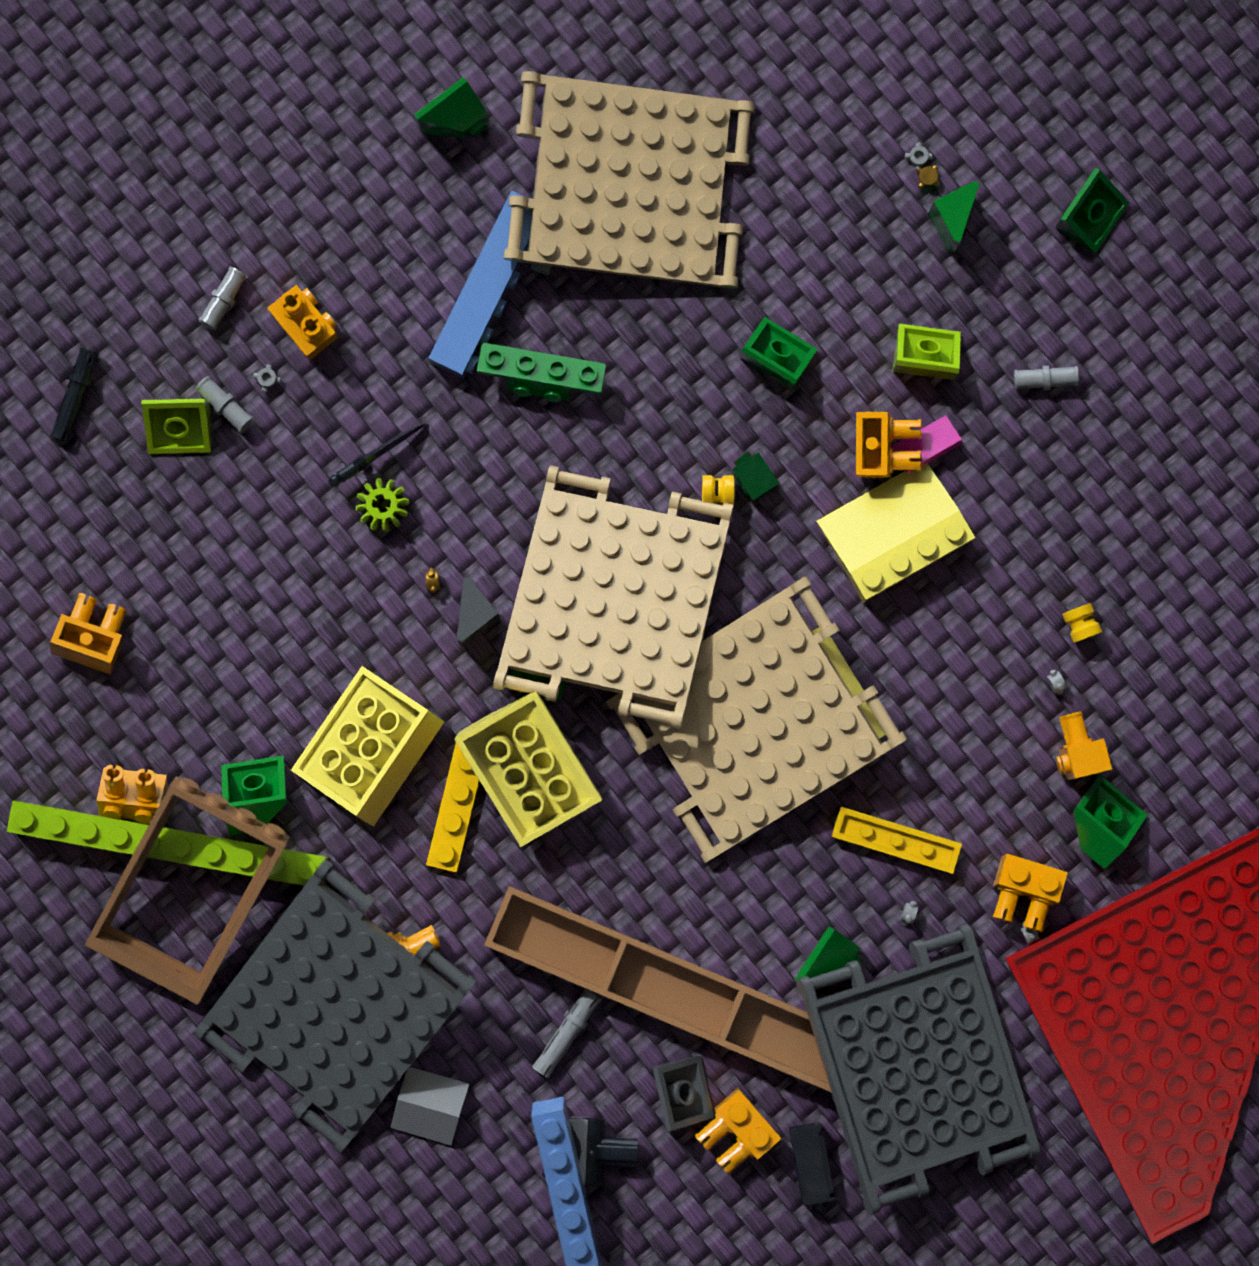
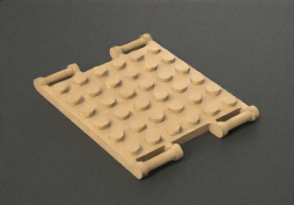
M529 71L522 72L521 83L524 84L521 118L520 124L516 126V136L539 139L534 197L531 199L517 195L509 196V207L512 208L508 248L504 249L503 259L514 262L722 288H737L738 277H735L739 236L743 234V225L720 223L725 164L749 165L750 155L747 154L750 117L754 113L755 103L745 100L735 101L549 76ZM536 86L544 87L540 127L532 126ZM730 112L739 113L735 153L726 152ZM524 210H532L528 251L520 250ZM718 234L727 235L723 276L715 275Z
M550 465L498 670L495 674L493 688L502 691L504 688L526 693L537 691L540 696H545L546 700L556 702L562 681L623 694L619 704L618 716L628 718V715L671 724V728L681 729L734 504L724 503V505L703 502L682 497V493L672 491L668 512L664 514L608 502L611 478L602 476L601 479L573 474L560 471L559 467ZM560 483L598 491L597 499L555 490L556 485ZM682 509L721 518L720 524L716 525L677 516L678 511ZM511 669L551 678L549 684L508 676V672ZM634 696L675 705L676 707L674 712L632 703V699Z
M807 576L702 641L681 729L671 728V724L645 719L654 734L647 739L633 716L628 715V718L618 716L636 744L634 749L638 755L643 754L660 743L692 795L691 798L672 810L676 817H681L703 853L700 856L705 863L907 740L903 731H898L876 695L878 691L875 686L872 685L853 697L820 643L840 630L835 622L831 623L809 587L811 583ZM799 593L820 627V632L813 633L792 596ZM620 693L606 701L611 710L614 709L617 715L623 695ZM633 696V701L636 704L674 712L676 707L675 705ZM863 702L867 703L887 735L888 740L884 743L880 741L860 709L859 705ZM698 805L720 841L714 847L690 810Z

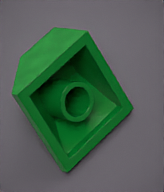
M462 77L414 114L417 129L422 134L465 139L470 134L473 137L477 136L488 126L486 122L489 121L487 110L465 77Z
M284 755L221 765L222 797L227 800L229 805L237 809H247L256 816L257 820L268 824L287 804ZM226 823L229 835L245 833Z
M1100 774L1095 778L1074 809L1080 849L1105 869L1127 848L1147 817L1143 810Z
M829 926L794 981L805 976L812 978L843 968L846 963L854 960L859 963L862 956L858 954V951L861 947Z

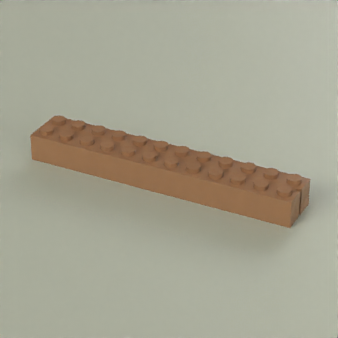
M512 886L508 887L484 946L831 1092L807 1011Z

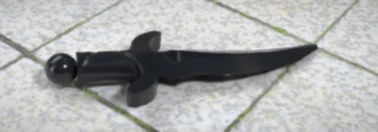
M427 423L415 426L387 441L364 457L357 458L336 472L337 475H331L329 477V484L337 487L341 482L344 483L347 479L369 467L373 461L409 438Z

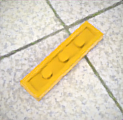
M457 743L455 744L426 863L428 866L452 872H458L480 782Z
M844 807L839 809L831 837L951 874L954 873L962 843Z

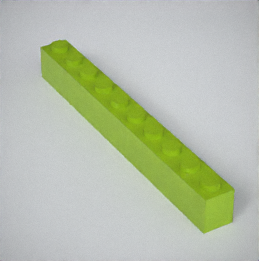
M12 801L6 832L133 855L149 825L21 801ZM163 827L147 857L254 876L270 846ZM283 849L267 879L305 886L325 859L329 860V857Z

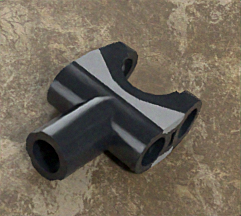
M569 1118L584 1184H602L603 1166L637 1167L638 1139L605 1137V1119ZM544 1169L542 1171L543 1178H545Z

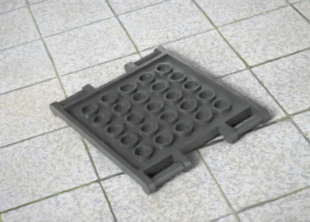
M325 859L192 1034L199 1040L201 1038L206 1040L236 1065L234 1068L241 1074L255 1057L304 1095V1098L291 1114L298 1120L300 1117L331 1141L335 1145L333 1148L341 1154L475 985L477 980L471 975L467 977L433 949L434 945L428 940L425 941L415 955L410 953L364 916L376 899L369 893L365 895L332 868L333 864ZM325 878L358 905L357 909L323 883L322 880ZM425 959L426 961H428L431 965H433L436 969H438L441 973H443L446 977H448L451 981L458 985L459 989L456 990L453 986L446 982L442 977H440L437 973H435L432 969L423 963V960ZM213 1023L246 1048L248 1051L245 1055L212 1030L210 1027ZM314 1103L347 1131L342 1135L311 1110L309 1106Z
M968 924L957 927L954 932L926 941L919 939L910 942L909 950L911 956L916 961L917 967L865 983L861 967L854 960L846 963L843 968L812 978L805 976L796 981L798 992L803 997L864 1196L863 1204L869 1215L879 1213L881 1208L914 1196L921 1198L928 1195L929 1187L923 1170L975 1152L976 1167L981 1175L991 1173L995 1167L1026 1156L1033 1158L1040 1155L1039 1143L975 937ZM958 943L962 944L963 952L930 962L928 953ZM848 979L851 981L853 988L817 999L815 990ZM1022 1136V1145L990 1156L988 1147ZM909 1175L911 1176V1184L877 1195L875 1187Z

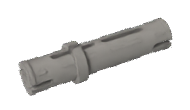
M584 989L572 1009L566 1011L564 1014L566 1018L535 1064H533L532 1067L537 1072L547 1078L550 1077L577 1034L588 1025L587 1020L599 1002H601V997L591 990Z

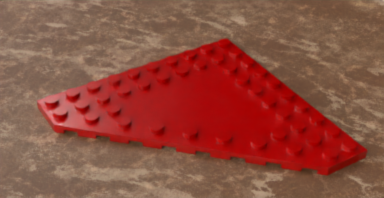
M1259 828L1004 958L1142 1228L1152 1244L1209 1215L1213 1203L1212 1198L1226 1161V1153L1237 1126L1240 1108L1251 1081L1257 1054L1259 1055Z

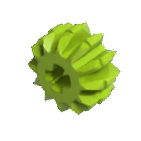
M381 478L376 479L377 489L374 490L369 483H366L364 487L369 492V495L357 494V498L366 502V504L357 505L356 511H368L360 520L364 524L373 518L370 525L373 531H376L379 523L382 522L383 531L388 532L389 521L392 520L394 526L399 527L401 524L396 516H408V512L399 507L408 505L409 499H397L403 495L405 490L403 487H399L392 492L395 482L391 479L387 482L386 488H383ZM384 498L387 503H391L390 508L386 507L387 511L381 513L378 508H374L375 503L379 504L378 499Z

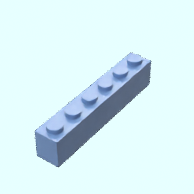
M511 190V192H510V194H509V196H513V195L522 196V195H520V194H518V193H516V192H514V191H512V190ZM509 196L428 358L431 364L464 379L467 372L472 374L479 361L476 353L481 344L488 343L493 333L490 325L494 317H501L506 307L507 301L503 300L508 288L514 290L521 276V273L517 272L521 262L503 259L504 249L508 248L512 208L509 207ZM524 210L520 244V250L528 251L532 210Z
M564 1097L532 1103L531 1117L566 1266H602Z

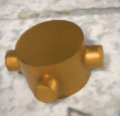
M936 165L916 170L919 174V188L923 189L933 185L935 187L939 186L940 182L937 180V170L939 168Z
M430 568L429 572H425L427 591L430 590L431 593H436L437 589H440L438 570L435 571L434 568Z

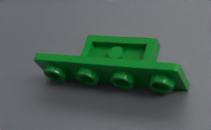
M483 343L477 366V374L508 379L507 391H512L517 396L529 397L535 395L541 396L550 402H561L562 400L569 401L571 390L601 395L606 365L599 362Z

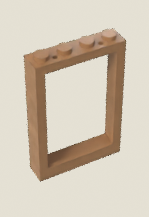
M176 776L87 939L85 946L198 1005L280 857L289 836L284 834V830L279 826L271 823L265 824L257 820L251 811L244 808L237 809L229 805L227 800L216 793L209 794L199 789V785L188 778L181 779ZM179 797L270 845L201 972L111 925Z

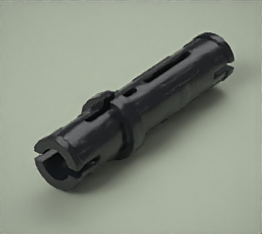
M82 347L79 348V354L72 374L68 373L67 376L69 383L50 437L69 443L86 389L91 387L93 382L90 378L99 353Z

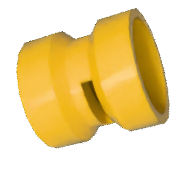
M702 475V501L714 504L721 503L722 505L724 503L734 504V475H724L722 478ZM715 486H718V496H715Z
M1092 603L1062 614L1065 623L1071 627L1070 636L1073 643L1103 632L1100 623L1096 622L1093 617L1095 611Z

